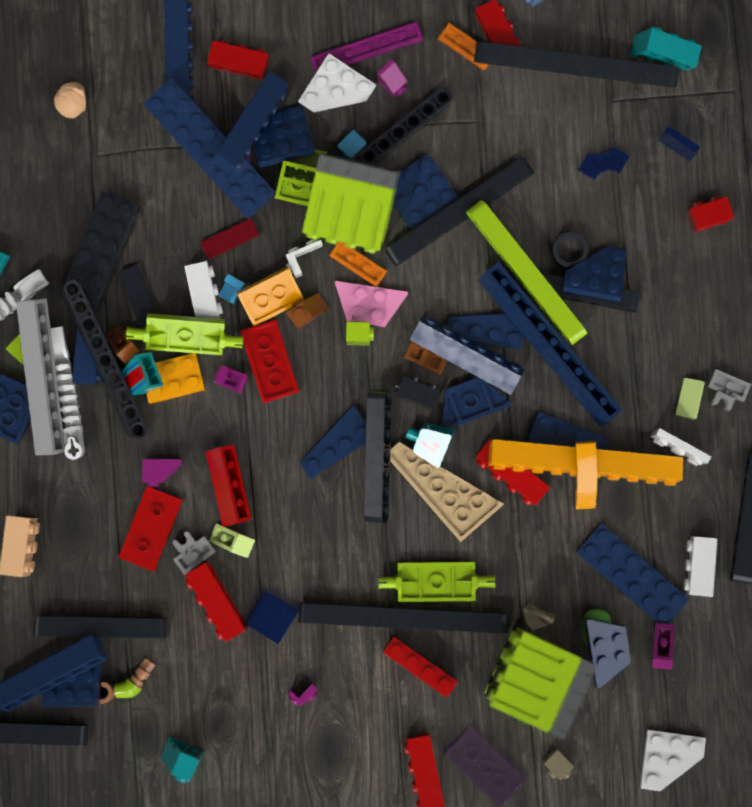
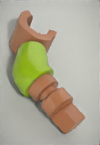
M145 658L135 671L136 675H132L131 678L116 683L115 686L109 682H101V686L107 688L108 696L106 698L99 696V704L110 702L115 696L116 698H133L142 690L143 680H147L151 675L150 672L155 667V664Z

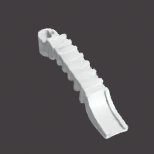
M40 269L18 282L13 287L14 292L7 291L5 293L6 297L0 298V321L6 319L5 317L9 314L14 313L17 309L16 302L30 300L37 292L50 284Z
M63 326L51 328L58 391L60 393L59 401H61L62 405L60 409L64 417L62 422L65 423V429H63L65 455L69 459L74 460L82 457L85 453L83 426H81L80 407L75 391L76 384L72 382V362H70ZM74 447L79 448V452L76 455L74 452H71V449Z

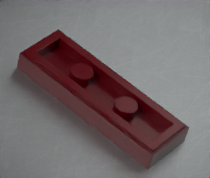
M250 218L200 242L207 259L211 260L260 235Z

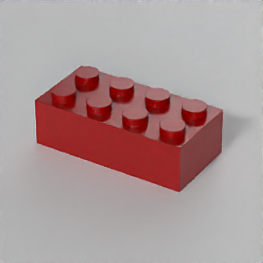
M210 562L202 564L185 575L187 577L185 580L190 590L194 589L197 594L195 596L197 603L200 607L204 606L207 613H205V616L210 624H215L217 628L215 633L220 640L227 642L249 628Z

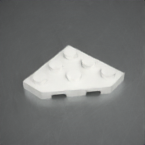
M328 54L298 102L312 112L366 102L376 84L331 54Z
M647 729L640 788L661 791L704 758L706 738Z

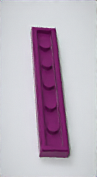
M416 21L312 56L310 60L316 74L328 54L349 66L423 41V37Z

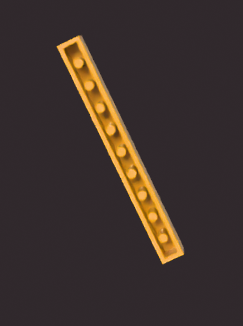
M492 440L489 443L488 466H494L493 469L505 470V467L513 468V471L523 472L524 469L532 470V473L550 471L552 475L570 473V476L577 477L576 447ZM596 449L597 479L604 476L608 477V480L625 478L628 482L646 480L645 483L657 484L658 481L664 482V485L675 486L676 483L683 480V457Z

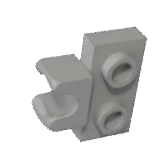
M715 369L707 386L716 391L711 400V405H717L720 399L725 402L724 410L730 411L735 399L741 402L745 401L751 384Z
M190 531L184 533L187 538V542L184 545L178 540L172 542L179 553H181L173 560L184 575L216 552L205 536L196 541Z

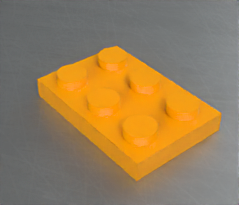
M288 266L236 292L253 326L304 301Z
M193 353L157 362L156 366L164 386L146 394L149 404L204 391L205 387L197 354Z

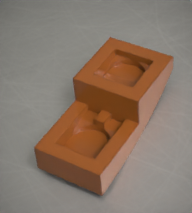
M413 341L404 357L439 375L442 374L448 361Z

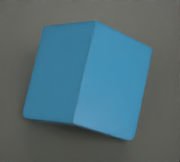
M352 130L337 145V148L346 158L351 159L366 145V141Z
M227 274L219 297L235 305L239 299L236 292L244 289L246 285Z

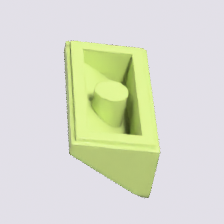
M683 379L675 415L693 420L697 418L705 384L704 381Z

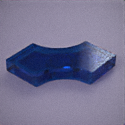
M615 147L604 155L587 154L578 171L593 180L599 174L606 171L620 173L630 156Z

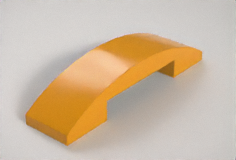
M576 442L577 479L575 508H595L597 497L596 442Z

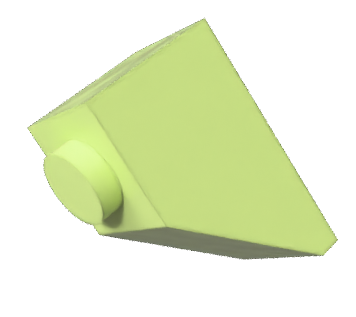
M217 523L209 539L210 542L248 558L255 542L254 539Z

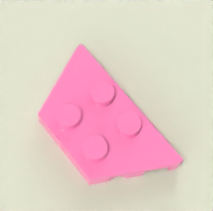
M335 281L347 322H370L371 326L385 328L408 296L406 291Z

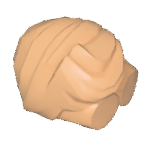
M66 83L55 94L54 105L61 115L73 119L85 111L86 94L84 87L80 83Z

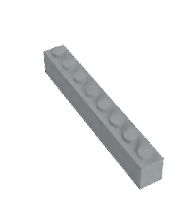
M47 298L18 301L16 306L35 455L59 454L65 452Z

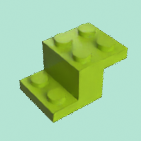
M315 150V154L283 161L275 199L308 206L319 155L326 154L327 152Z

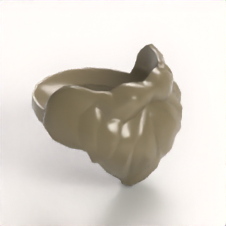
M531 603L527 604L523 610L525 622L531 630L539 629L554 622L553 613L539 610Z

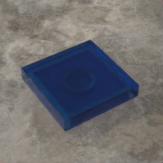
M670 126L667 127L658 140L688 161L700 149V146Z
M266 591L246 622V625L279 644L299 611Z

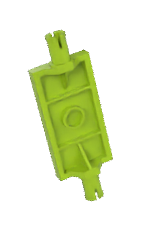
M147 313V326L144 329L127 327L126 339L144 340L146 350L222 355L223 348L225 347L242 348L243 336H228L224 333L225 319Z
M475 562L398 563V575L396 577L379 576V582H387L379 583V589L396 588L398 590V602L476 601V589L478 587L495 588V582H487L495 581V575L478 576L475 574Z

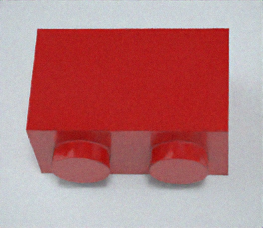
M716 196L703 204V201L692 204V208L687 211L694 233L730 222L734 219L728 197L721 198V196Z

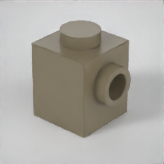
M556 747L542 760L548 768L546 772L553 779L557 777L561 781L563 778L567 779L573 773L572 769L574 766Z

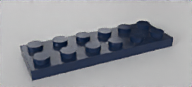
M602 523L599 524L576 551L577 554L657 623L669 624L690 600Z

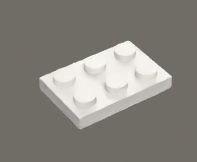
M660 428L653 430L650 436L654 439L653 442L655 444L671 448V453L679 457L681 455L687 457V461L695 466L708 464L711 456Z

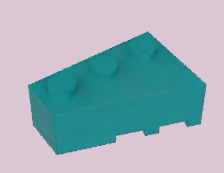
M651 27L634 36L630 57L636 58L637 55L648 57L647 61L649 62L657 59L665 62L664 65L679 67V69L688 71L697 68L702 46L696 44L692 39L679 38L678 34L665 33L659 27Z
M169 736L160 758L170 774L175 776L174 779L185 783L186 781L190 782L195 775L205 751Z

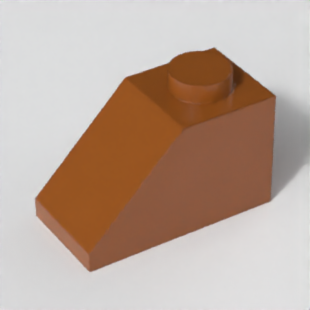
M319 293L286 313L299 331L326 312L329 307Z
M120 325L106 334L107 342L126 365L136 354H142L131 339H126V332Z

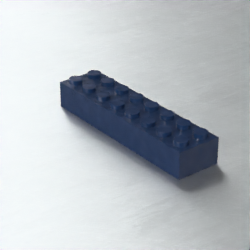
M170 78L143 103L247 219H250L276 195L274 189L244 156L241 159L244 162L239 170L234 169L230 175L210 162L226 137L174 79Z

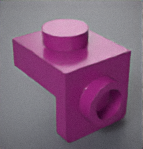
M220 365L219 370L216 372L214 383L242 393L248 376Z
M312 682L300 696L291 688L288 691L290 695L288 698L296 706L298 704L303 706L307 700L311 702L318 695L316 692L318 686Z

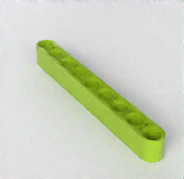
M480 200L466 211L468 217L565 340L572 346L587 334L585 328L483 200Z

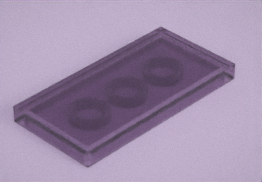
M471 725L444 753L498 807H503L527 781Z

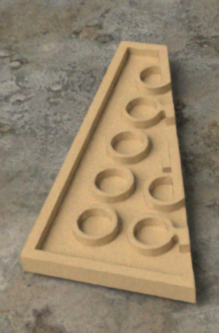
M400 442L390 450L391 463L460 542L504 505L442 467L434 466Z

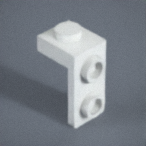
M314 239L307 242L303 248L294 247L288 251L289 253L286 254L289 263L286 264V267L288 266L295 278L302 276L296 258L322 247L321 240L317 241Z

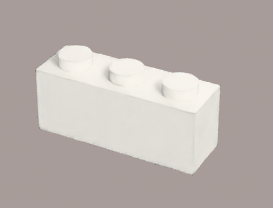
M207 261L184 266L195 317L221 319L220 314H223L221 303H217L216 299L219 292L217 284H213L212 277H215L213 266H209Z
M691 536L690 540L687 541L689 559H686L685 570L688 571V577L684 580L686 594L713 597L717 538Z

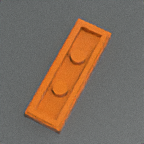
M448 23L438 37V40L485 71L489 64L474 62L477 41L451 23Z
M338 242L329 255L375 287L379 285L387 273L385 269L355 249L346 247L344 242Z

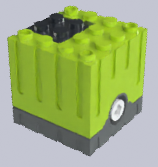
M327 153L319 155L302 233H306V237L311 239L326 238L325 242L332 244L344 242L345 246L356 249L357 246L364 247V251L370 253L380 251L384 245L401 171Z
M519 627L516 630L512 629L508 638L510 644L508 648L504 647L500 655L502 659L500 666L496 665L492 673L494 677L492 684L488 683L485 688V698L490 706L564 740L597 665L578 654Z

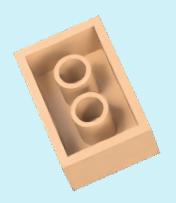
M6 516L0 575L26 577L30 576L31 572H34L35 561H32L33 553L37 551L35 536L39 533L40 523L37 522L38 518Z

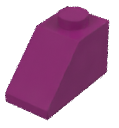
M393 60L389 61L378 72V83L394 98L397 95L401 96L407 90V80Z
M143 459L142 482L147 483L149 487H159V483H164L183 465V460Z
M655 623L652 668L672 670L674 624Z

